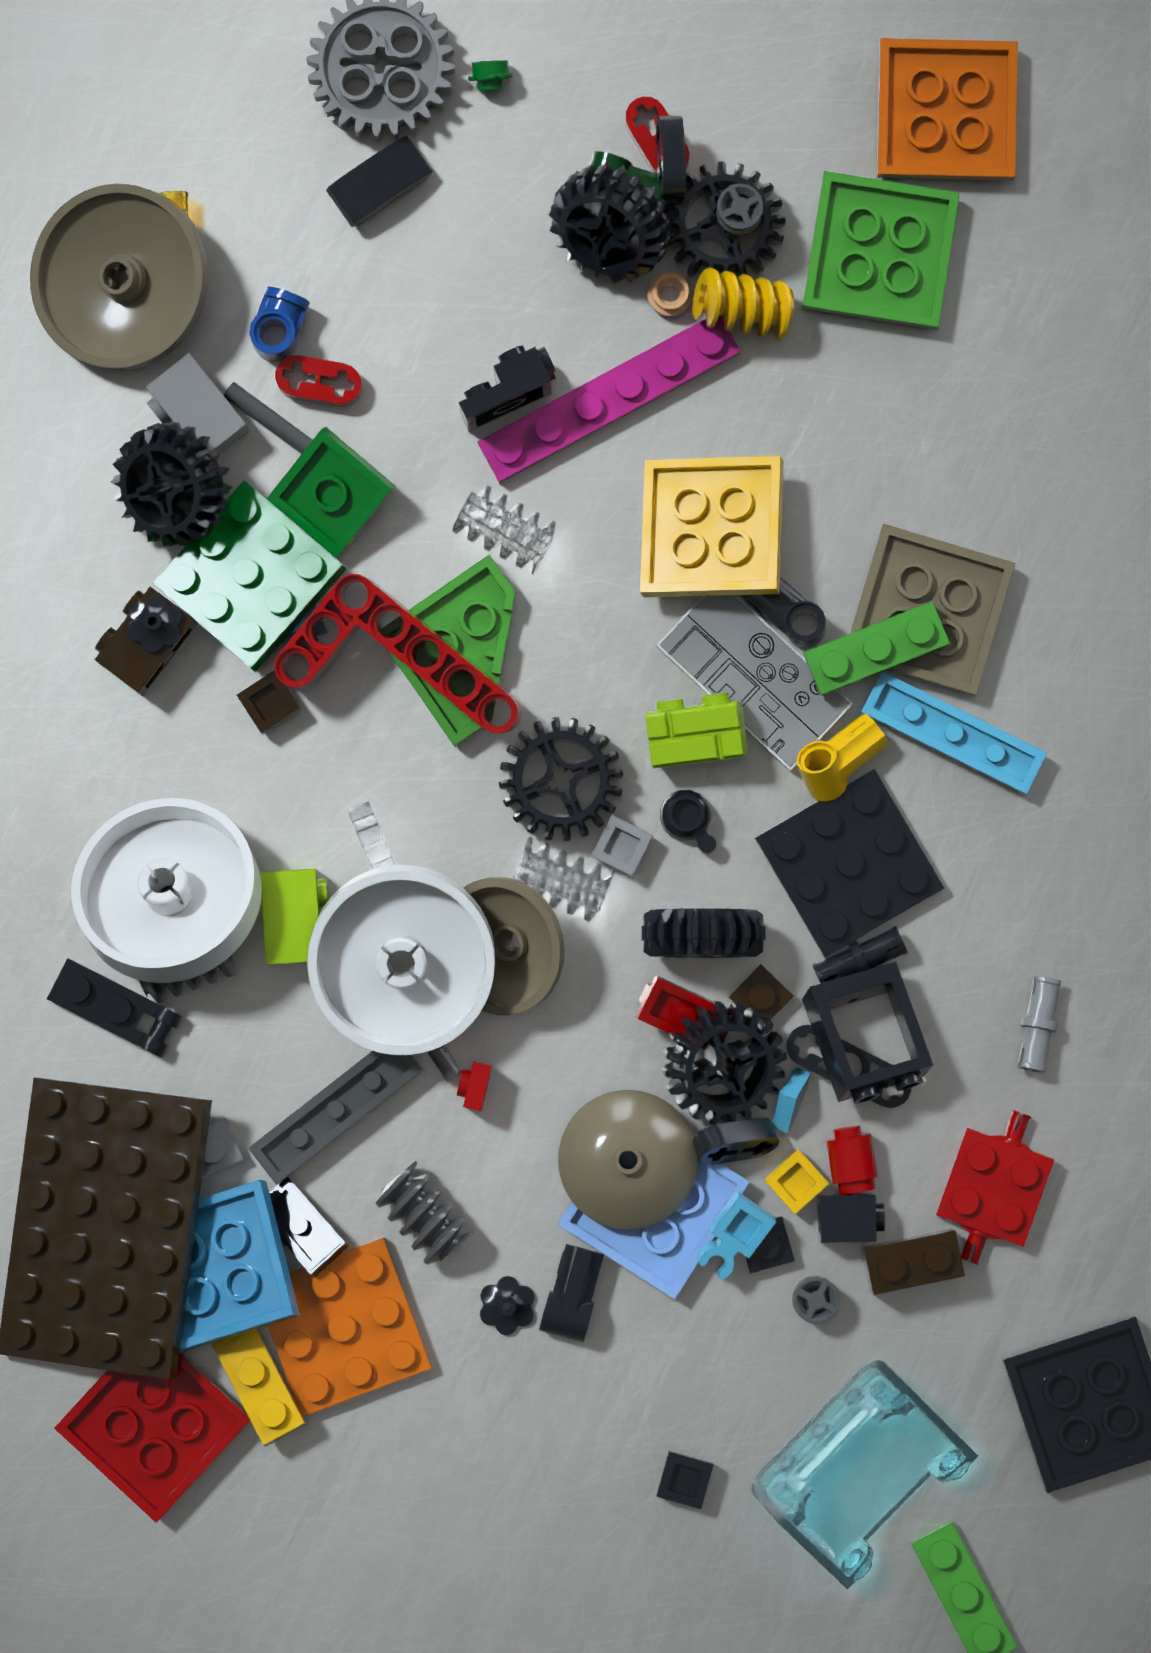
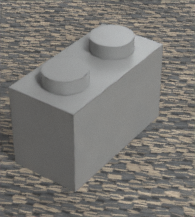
M190 353L186 354L146 386L148 392L153 397L146 404L161 423L165 424L171 420L175 423L179 422L182 429L187 426L196 427L197 438L202 436L210 437L208 449L211 452L214 450L225 451L250 431L243 419Z

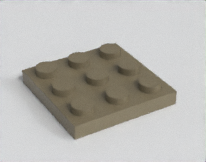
M883 524L850 633L933 601L950 644L890 668L888 671L976 696L1016 563Z

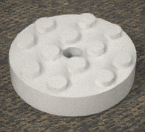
M162 798L142 802L123 810L104 823L83 848L74 869L71 887L74 914L82 932L96 954L106 964L123 975L154 983H170L191 979L214 969L227 960L249 935L259 913L262 895L261 876L256 859L239 828L217 809L198 801L182 798ZM173 885L172 888L176 895L171 890L163 893L159 892L165 886Z
M411 865L385 866L370 870L353 878L333 894L325 904L315 923L309 943L307 961L309 982L316 1003L327 1020L337 1031L357 1045L390 1055H412L428 1052L449 1043L462 1034L483 1009L490 994L494 977V940L482 909L474 898L458 883L441 873L423 867ZM402 950L409 953L412 950V957L415 963L407 970H397L389 962L390 952L394 953L395 951Z

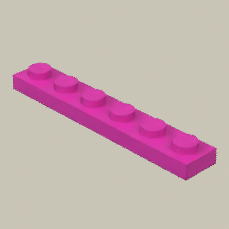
M719 316L713 328L707 327L706 319L477 441V444L498 483L501 484L740 355L741 351L730 331H726L723 328L722 316Z

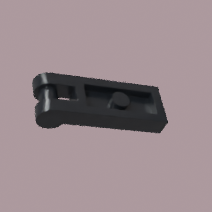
M67 958L47 997V1000L161 1058L168 1046L164 1042L171 1028L177 1029L183 1017L70 958ZM144 1013L156 1018L148 1034L137 1029Z

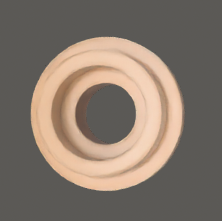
M667 270L660 272L651 280L648 286V301L658 314L667 317L678 316L684 313L691 305L693 299L692 284L684 274L678 271ZM666 287L676 288L679 292L678 299L673 302L665 301L661 295L663 289Z

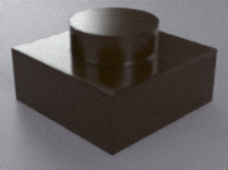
M275 670L236 695L262 735L301 710L285 684L281 683L277 678Z
M760 964L728 998L731 1001L739 1002L743 1006L744 1011L749 1007L756 1008L760 1012V1018L767 1017L771 1021L794 995Z

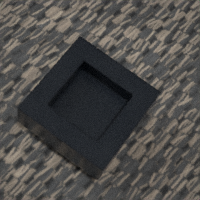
M782 1216L775 1217L776 1223L750 1258L745 1257L750 1274L795 1261Z
M668 1450L656 1497L702 1509L714 1463Z

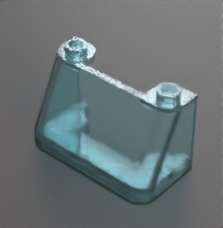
M876 1360L863 1366L760 1470L752 1483L751 1491L776 1522L848 1590L871 1569L874 1551L867 1540L931 1475L939 1482L958 1480L965 1475L969 1466L978 1455L885 1362Z

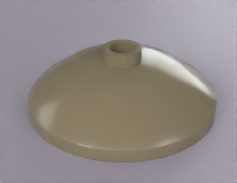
M488 877L466 885L463 888L482 909L494 940L495 969L493 983L482 1011L495 1015H514L534 1008L553 991L563 969L564 940L554 911L537 891L527 884L512 878ZM513 933L519 939V948L512 941Z
M618 1090L600 1095L581 1107L564 1130L558 1154V1167L562 1184L575 1206L583 1214L599 1224L625 1230L654 1225L675 1212L684 1202L693 1186L698 1163L697 1152L692 1142L694 1136L683 1116L671 1104L658 1096L637 1090ZM625 1151H632L637 1156V1164L632 1169H624L619 1164V1157Z

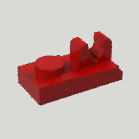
M655 976L651 984H646L639 998L641 1005L635 1017L669 1034L670 1031H677L682 1034L686 1028L681 1023V1017H688L692 1022L697 1020V1006H703L711 1014L714 1001L660 976ZM728 1032L720 1033L723 1040H725ZM704 1043V1044L702 1045V1047H701V1048L704 1049V1050H705V1043Z

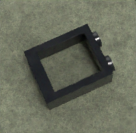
M896 961L809 987L802 1001L838 1102L852 1098L854 1104H860L880 1096L879 1090L895 1085L897 1091H903L924 1082L922 1077L931 1069L933 1062ZM887 993L911 1060L853 1076L830 1009Z

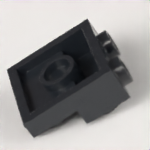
M521 345L504 352L498 357L500 363L493 366L497 385L491 387L488 381L464 392L466 399L459 402L461 417L468 432L552 394L551 381L556 379L554 374L556 371L544 346L539 349L533 347L525 351L524 346Z

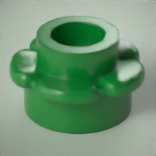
M508 60L471 62L472 76H468V80L477 81L478 90L505 88V79L512 78L513 74L509 73Z

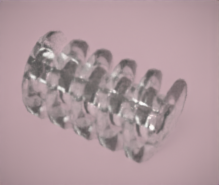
M489 485L485 486L478 494L472 491L454 523L452 532L457 534L468 525V541L473 543L484 534V550L489 552L501 543L499 555L501 559L506 560L514 552H517L516 567L522 569L532 560V575H534L552 543L556 522L551 520L541 529L538 527L539 512L535 511L529 518L524 520L522 519L524 504L518 503L512 510L507 511V495L503 494L495 502L489 501L491 493Z
M529 837L513 879L532 886L542 897L548 892L549 905L553 909L563 899H566L568 915L572 916L580 906H584V921L590 922L602 907L615 870L605 880L601 879V864L596 863L586 873L584 872L583 857L579 856L571 866H568L567 851L561 850L552 860L550 859V844L544 843L534 853L532 852L533 838Z

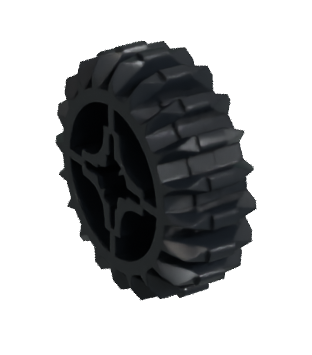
M720 161L717 165V175L711 176L707 165H701L699 168L701 181L699 182L690 173L686 174V187L689 191H685L684 198H674L680 204L671 202L666 205L668 214L676 218L671 219L669 229L676 234L671 236L666 249L682 248L676 253L673 261L676 265H680L690 259L692 262L687 269L688 276H695L701 267L703 269L714 268L718 273L725 271L736 272L737 277L743 274L748 275L747 266L760 275L764 272V266L758 257L760 256L771 262L775 260L777 254L767 244L782 245L784 236L771 229L784 227L786 218L780 215H771L780 210L783 203L781 199L766 201V198L773 192L774 186L771 183H767L758 189L756 185L761 176L758 171L751 173L748 180L742 178L743 164L737 163L734 175L726 174V163ZM738 183L748 184L755 188L763 201L762 232L752 248L743 254L739 246L738 236L730 235L729 240L727 233H724L721 227H710L711 224L716 225L718 198L721 195L719 190H725L730 185ZM706 195L709 215L702 221L697 222L696 227L686 229L685 219L690 207L701 196ZM699 241L700 244L709 241L716 242L723 248L725 255H728L729 258H716L707 255L698 249L694 242Z
M607 162L599 166L598 169L589 164L581 172L576 171L574 174H571L564 185H561L556 192L555 199L553 200L554 203L549 213V216L553 219L550 231L559 235L556 247L566 248L569 251L567 261L576 259L581 263V273L590 269L595 271L597 281L608 275L614 284L623 278L632 282L640 275L646 276L647 273H650L657 262H660L666 254V248L673 233L669 229L672 216L663 212L666 200L654 198L655 186L645 187L640 183L641 174L632 178L627 176L624 166L613 172Z
M170 422L165 425L164 423H155L148 426L147 430L142 429L135 432L130 437L131 441L124 443L119 449L122 457L117 458L112 464L120 474L114 476L111 483L120 487L121 493L117 494L114 501L124 502L126 507L121 518L133 517L135 520L133 532H143L146 530L148 542L161 540L164 547H172L176 544L187 546L194 543L196 539L201 540L209 536L212 528L219 526L221 521L224 520L221 513L226 511L231 505L223 495L228 494L233 486L223 482L222 478L230 468L220 467L217 462L222 451L214 450L211 452L208 449L210 437L202 436L197 438L196 427L187 426L182 429L179 422ZM167 481L170 483V485L163 486V483ZM176 483H180V484H181V485L178 486V487H174V486H173V484H176Z
M553 717L551 720L553 732L545 733L542 723L538 721L534 723V730L538 735L534 740H531L524 731L518 734L520 741L526 746L522 751L512 745L507 747V753L516 758L517 761L516 764L509 762L501 763L500 770L505 773H512L513 779L500 781L499 787L501 790L514 789L515 795L507 797L503 800L505 807H512L518 803L521 805L522 808L513 816V820L516 823L523 821L527 815L533 818L528 825V833L533 835L541 823L547 826L544 832L545 840H552L554 828H562L563 841L569 842L571 841L569 827L577 826L579 834L585 838L589 835L588 828L584 823L585 821L591 819L595 826L601 828L604 826V821L597 814L598 810L602 808L610 814L615 812L616 807L605 799L607 795L614 797L622 795V789L609 785V780L623 778V770L608 769L607 765L617 761L619 755L616 751L610 752L605 756L601 753V750L609 744L610 740L607 736L601 737L595 744L590 741L594 735L595 726L589 724L583 735H579L576 733L578 719L571 718L568 731H560L559 717ZM566 742L575 744L587 751L592 756V759L575 764L566 763L558 755L553 743ZM541 749L547 764L546 773L541 779L535 781L534 784L523 788L522 779L525 766L530 757L537 750ZM551 758H554L558 768H564V773L567 770H570L572 773L584 770L575 774L574 778L569 780V794L572 801L568 800L564 791H558V786L555 790L550 785L539 789L548 785V782L554 778V766ZM599 771L600 786L593 802L582 811L575 792L576 786L581 780L589 777L590 774ZM547 795L557 796L564 803L569 816L554 817L544 814L530 803V800Z
M656 909L644 914L643 926H641L643 952L650 957H757L763 952L764 941L766 940V926H764L763 914L752 909Z
M714 1001L712 1013L709 1014L703 1006H697V1020L692 1022L688 1017H681V1023L686 1028L682 1034L677 1031H670V1038L677 1044L676 1047L663 1049V1055L672 1061L662 1066V1073L667 1078H671L666 1084V1088L671 1095H677L675 1103L682 1110L689 1108V1114L696 1120L701 1119L705 1115L706 1121L711 1125H716L721 1116L726 1123L735 1122L739 1112L746 1120L752 1119V1106L756 1104L762 1110L767 1109V1103L763 1099L766 1093L779 1095V1089L772 1083L773 1079L786 1078L785 1071L777 1066V1064L787 1060L786 1053L782 1049L777 1048L783 1042L782 1036L776 1031L771 1032L774 1024L767 1017L760 1018V1012L754 1007H749L744 1011L743 1006L739 1002L732 1001L729 1008L726 1009L721 1001ZM738 1031L749 1034L752 1038L745 1042L739 1039L735 1042L727 1043L721 1038L720 1033ZM705 1043L704 1053L699 1059L694 1061L697 1052ZM720 1050L728 1057L726 1058L727 1067L725 1068L729 1077L720 1070L723 1067V1057ZM754 1065L750 1076L744 1082L745 1073ZM705 1084L708 1087L723 1084L729 1092L711 1095L700 1092L696 1088Z

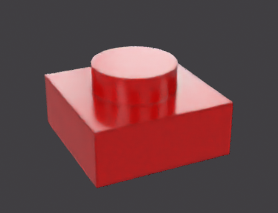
M473 1062L472 1070H462L457 1096L465 1098L463 1107L482 1111L492 1066Z

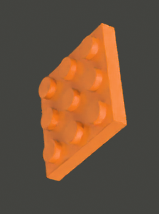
M880 38L877 178L1014 181L1016 170L1018 41Z
M384 1237L341 1253L316 1277L312 1276L305 1267L289 1272L300 1316L268 1325V1329L293 1397L303 1417L432 1369Z

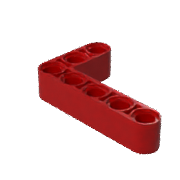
M359 574L343 576L336 582L280 651L275 660V673L281 683L289 687H309L320 678L361 627L483 729L490 733L504 734L516 728L521 720V707L514 696L373 580ZM359 582L366 587L368 597L364 605L354 609L346 603L345 592L351 584ZM389 612L399 613L404 622L401 633L393 638L386 637L380 627L383 616ZM331 618L338 626V636L332 643L325 645L318 640L316 628L323 619ZM432 641L439 649V658L433 666L426 668L417 661L416 650L423 642ZM302 654L308 660L309 671L303 679L296 681L288 674L287 663L294 655ZM462 670L469 671L475 679L474 690L465 697L456 695L451 686L454 675ZM498 699L507 702L511 709L509 721L502 726L493 725L487 716L489 705Z

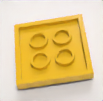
M749 456L645 460L640 575L641 595L643 597L780 594L784 468L782 457Z

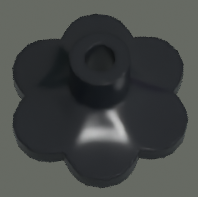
M159 594L151 595L146 602L138 601L130 606L129 617L131 622L126 629L127 635L130 640L141 642L145 651L157 653L164 645L173 646L179 641L181 633L178 626L183 620L182 611L179 607L168 605L166 598ZM151 619H157L155 625L151 626L149 624Z
M504 1276L500 1278L496 1285H487L482 1289L480 1298L484 1305L480 1310V1318L484 1324L495 1325L500 1334L510 1335L515 1332L518 1326H527L532 1322L534 1313L530 1306L534 1301V1293L530 1287L519 1286L514 1277ZM503 1303H510L511 1309L504 1310L502 1307Z

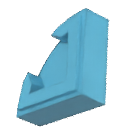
M796 1067L790 1073L778 1096L772 1121L774 1129L788 1133L791 1129L804 1098L811 1072Z

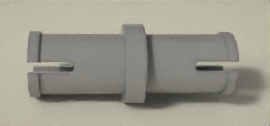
M1032 976L1033 983L1027 1016H1022L1020 1026L1024 1027L1019 1061L1016 1067L1023 1070L1045 1073L1051 1032L1055 1033L1058 1025L1054 1021L1059 987H1061L1062 981Z

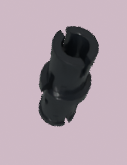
M895 926L891 930L858 944L857 940L849 943V949L817 964L814 963L812 966L819 982L824 983L875 968L903 954H908V951Z

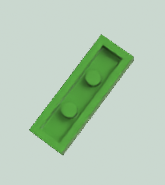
M931 601L805 651L803 655L819 695L823 696L946 647L950 642L935 605Z
M949 1521L911 1541L910 1543L967 1653H1007L1017 1648L953 1522Z

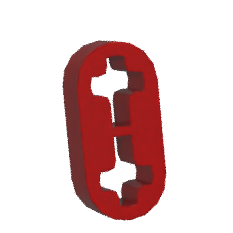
M642 96L629 104L626 110L625 125L652 172L657 173L656 134L652 136L644 124L637 127L634 123L638 120L637 111L642 108L647 114L653 111L657 114L653 120L655 129L657 117L669 116V114L657 99ZM685 143V157L687 170V167L689 165L690 152L687 147V144Z
M291 355L284 358L278 364L275 371V380L280 391L285 396L296 400L335 407H347L354 404L362 392V381L358 372L352 366L345 363ZM295 366H302L303 374L315 377L316 381L315 383L303 381L299 383L298 389H292L289 380L284 378L285 372L292 373ZM340 374H347L348 382L354 384L353 390H345L343 397H337L333 387L321 385L322 379L336 381Z

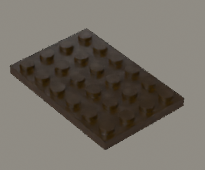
M33 1078L0 1326L1 1355L168 1380L176 1379L212 1100Z

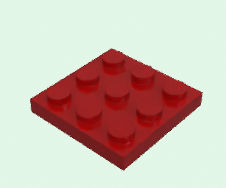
M179 1353L176 1379L172 1380L107 1370L54 1429L157 1523L248 1424L250 1419L238 1404L184 1354Z

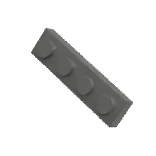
M372 1051L248 1149L274 1183L278 1185L421 1073L423 1069L412 1055H390Z

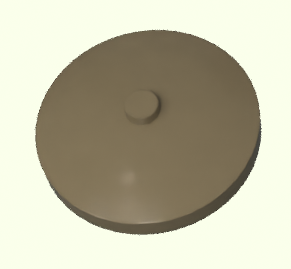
M130 184L97 186L81 192L63 204L43 228L36 242L30 267V290L33 305L47 334L62 350L72 357L107 369L124 370L143 367L164 358L174 351L187 338L198 322L205 305L209 286V264L206 249L198 229L189 216L167 197L155 191Z

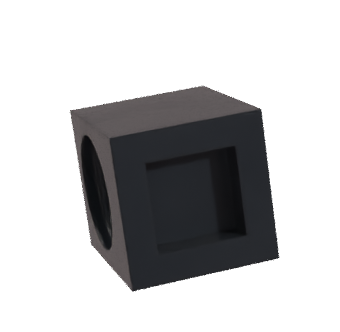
M875 1194L817 1195L818 1241L820 1243L877 1242L876 1231H885L884 1203H876Z

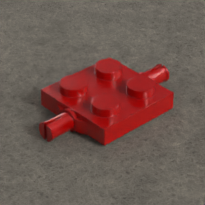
M1012 1110L1004 1136H989L969 1128L966 1129L936 1213L937 1216L957 1222L969 1232L961 1259L968 1261L973 1244H976L970 1262L977 1265L979 1264L978 1262L987 1239H1003L1024 1247L1055 1160L1033 1152L1022 1143L1031 1116L1023 1114L1018 1130H1015L1020 1112Z

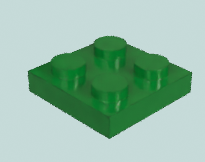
M324 427L266 499L337 558L345 551L396 486L330 429Z

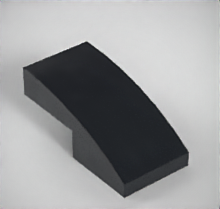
M405 135L331 184L326 189V192L350 226L354 227L388 207L394 198L427 180L433 171L409 137Z

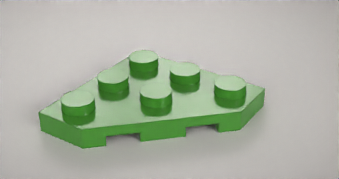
M488 555L413 606L409 611L499 684L516 593L494 560ZM397 617L381 628L382 633L388 638L398 636L403 629L404 622L402 617ZM432 641L420 644L416 650L417 661L426 668L433 666L439 658L437 645ZM388 651L454 747L482 729L480 725ZM467 670L457 672L452 679L451 686L456 695L460 697L468 696L475 688L474 676ZM496 700L487 709V716L490 722L493 720Z

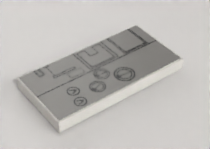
M737 595L702 596L656 644V647L706 694L728 692L729 700L741 699L746 731L789 771L797 765L796 758L799 751L805 745L819 741L853 705L839 690L820 696L805 658Z

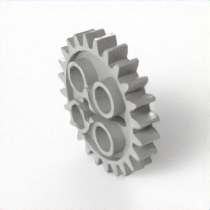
M346 0L348 11L344 14L332 7L330 12L334 23L332 25L322 21L318 23L319 30L325 36L324 39L310 38L311 47L318 51L319 54L306 57L308 66L319 69L308 75L309 84L323 85L313 94L315 101L330 100L324 109L326 117L340 112L339 128L344 129L353 121L355 122L357 137H361L366 127L372 128L375 140L378 141L383 128H389L393 138L398 139L400 125L405 124L409 131L415 133V118L419 116L422 120L430 123L432 119L428 110L429 105L439 109L444 107V102L437 92H451L452 90L451 83L442 78V76L455 74V65L443 61L454 55L453 46L440 45L448 37L447 29L432 30L438 21L437 14L432 13L422 18L421 15L424 8L422 1H418L409 9L406 7L407 0H396L395 3L389 0H379V2L363 0V4L359 6L353 0ZM357 32L367 33L372 38L371 44L364 50H353L347 45L351 35ZM401 35H411L418 41L415 49L409 53H401L393 48V42ZM378 57H386L388 65L385 66L384 73H376L374 65L377 64ZM347 59L352 62L363 63V65L355 64L344 67L340 65V62ZM414 63L420 64L422 66V68L419 71H413L405 67H397L412 65ZM353 77H361L369 82V87L362 95L353 96L344 90L348 80ZM404 79L414 84V92L407 98H397L390 93L391 86L398 80Z

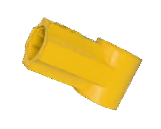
M867 714L856 718L830 740L815 741L805 745L799 751L796 759L808 793L815 800L824 802L841 796L848 784L847 777L889 744L885 734L880 730L876 722Z

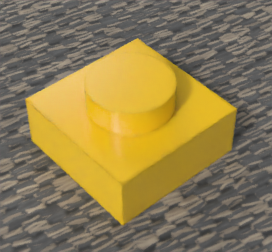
M799 1149L794 1151L763 1179L794 1214L799 1212L829 1185V1182Z

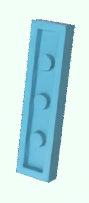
M880 672L860 714H867L871 719L1023 795L1028 793L1047 754L885 672Z

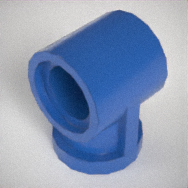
M271 286L266 288L258 313L251 322L249 331L254 349L260 357L267 361L279 362L294 353L297 348L298 335L310 304L307 299L284 289ZM276 325L286 330V337L279 345L270 346L261 340L264 330L268 327Z

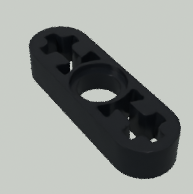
M802 1025L795 1028L786 1040V1051L789 1058L794 1063L830 1080L827 1070L824 1071L817 1066L823 1058L811 1053L805 1059L798 1056L800 1048L794 1044L797 1036L805 1038L808 1033L814 1034L811 1025ZM841 1039L845 1053H853L861 1060L862 1070L859 1075L870 1071L871 1062L879 1065V1069L892 1065ZM911 1088L903 1090L900 1096L891 1095L888 1100H884L881 1097L883 1089L879 1090L880 1096L870 1101L882 1107L895 1108L907 1101Z

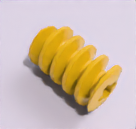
M707 268L701 273L696 284L692 306L693 318L697 320L701 313H705L706 326L713 328L719 316H723V328L726 331H731L736 319H739L740 329L743 334H748L753 323L756 322L760 337L767 336L772 325L775 326V338L782 341L786 336L793 317L794 293L792 289H789L787 283L778 280L771 284L770 280L760 277L754 282L753 278L747 274L740 275L737 278L731 271H725L719 275L716 269Z

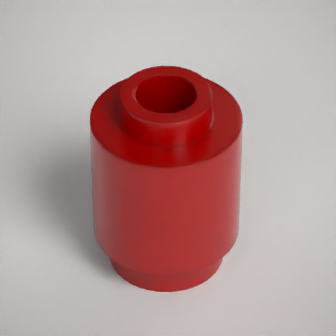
M860 1125L833 1129L834 1138L825 1140L832 1183L838 1185L839 1195L876 1189L874 1178L878 1177L871 1133H861Z

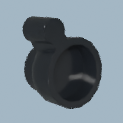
M678 790L671 793L663 801L660 809V822L663 829L671 837L680 841L695 839L699 851L703 854H710L715 850L716 840L706 832L711 820V809L707 800L701 794L692 790Z

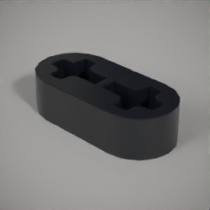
M682 116L657 117L656 158L658 190L661 198H684L686 157Z
M755 1118L712 1125L698 1132L692 1140L699 1160L704 1165H715L761 1157L773 1151L780 1142L769 1118Z

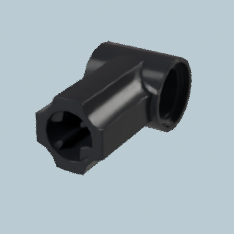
M781 577L780 594L740 595L781 630L793 645L799 648L814 647L821 642L825 635L826 619L822 609L817 604L808 601ZM810 614L818 621L816 631L806 636L796 633L792 628V622L797 616Z
M566 1244L559 1263L553 1291L550 1290L539 1331L584 1342L594 1307V1302L591 1301L604 1254Z

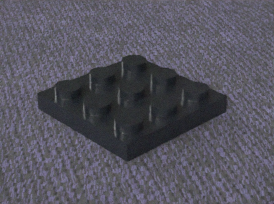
M875 769L847 784L846 790L836 799L826 802L818 801L755 838L756 843L824 958L944 889Z
M1130 1316L1002 1358L1046 1493L1151 1460V1361L1136 1316Z

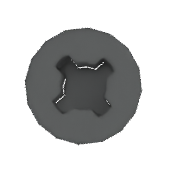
M738 183L727 187L718 198L716 211L718 224L731 235L743 236L750 234L761 221L763 212L761 195L748 184Z
M809 1276L799 1281L795 1286L792 1294V1304L796 1313L805 1321L813 1324L824 1323L830 1320L838 1311L840 1303L839 1293L835 1286L826 1278Z

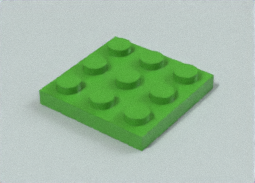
M824 171L802 309L938 330L960 192Z

